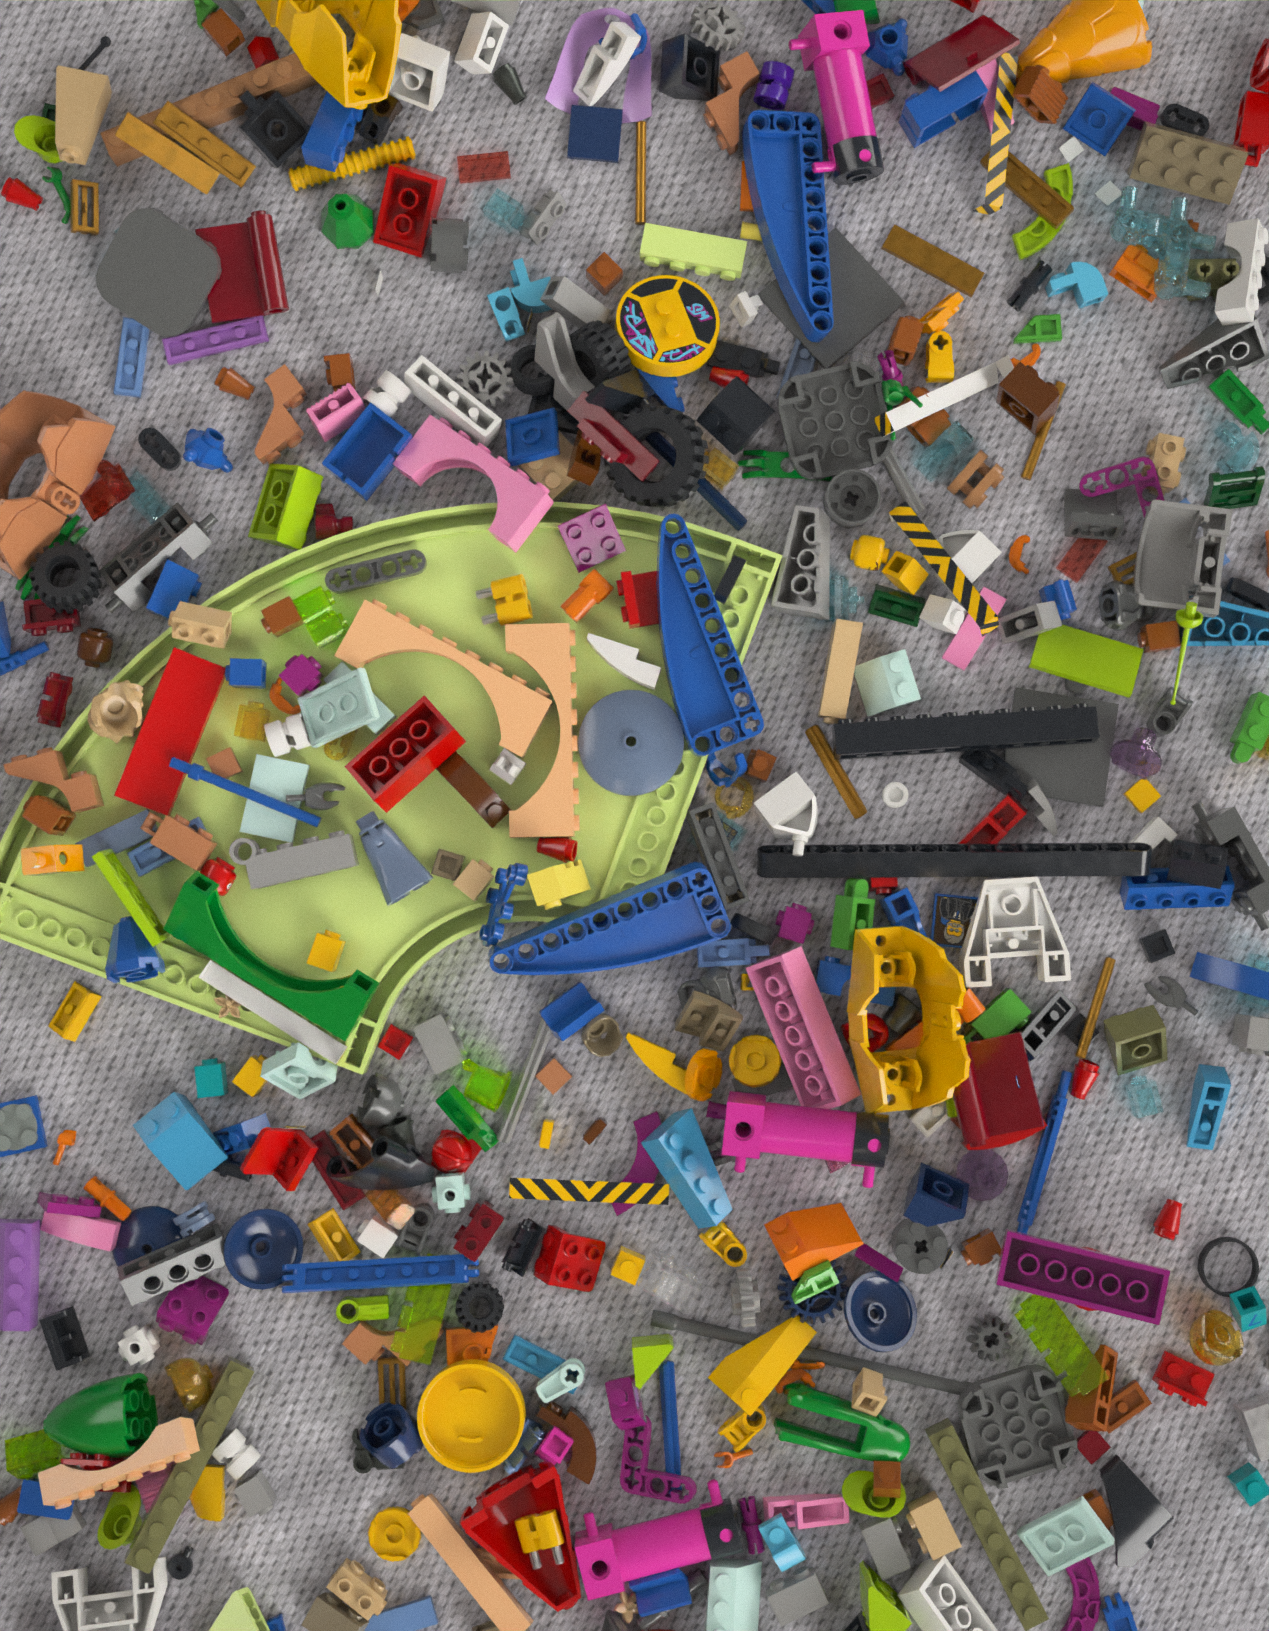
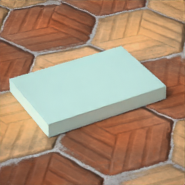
M357 668L297 698L311 747L318 748L380 718L365 668Z
M256 754L249 788L301 809L302 801L286 802V795L304 794L310 765ZM247 799L240 832L293 843L298 819Z
M1083 1496L1017 1530V1535L1048 1577L1113 1545L1115 1540Z

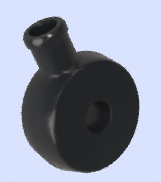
M186 1546L183 1553L176 1554L169 1560L168 1572L174 1579L181 1580L191 1574L193 1561L190 1556L194 1551L192 1547L189 1549L190 1546Z

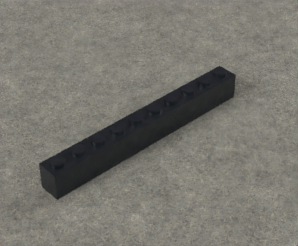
M1086 703L1075 704L1072 708L1062 709L1061 705H1052L1046 707V710H1036V707L1021 708L1020 712H1010V709H997L994 713L984 714L982 710L968 712V715L959 716L957 712L943 713L942 717L920 714L914 719H906L905 716L890 717V720L879 721L877 717L864 719V722L854 723L852 719L839 720L838 724H834L832 727L834 760L1095 743L1100 738L1097 706L1088 707Z

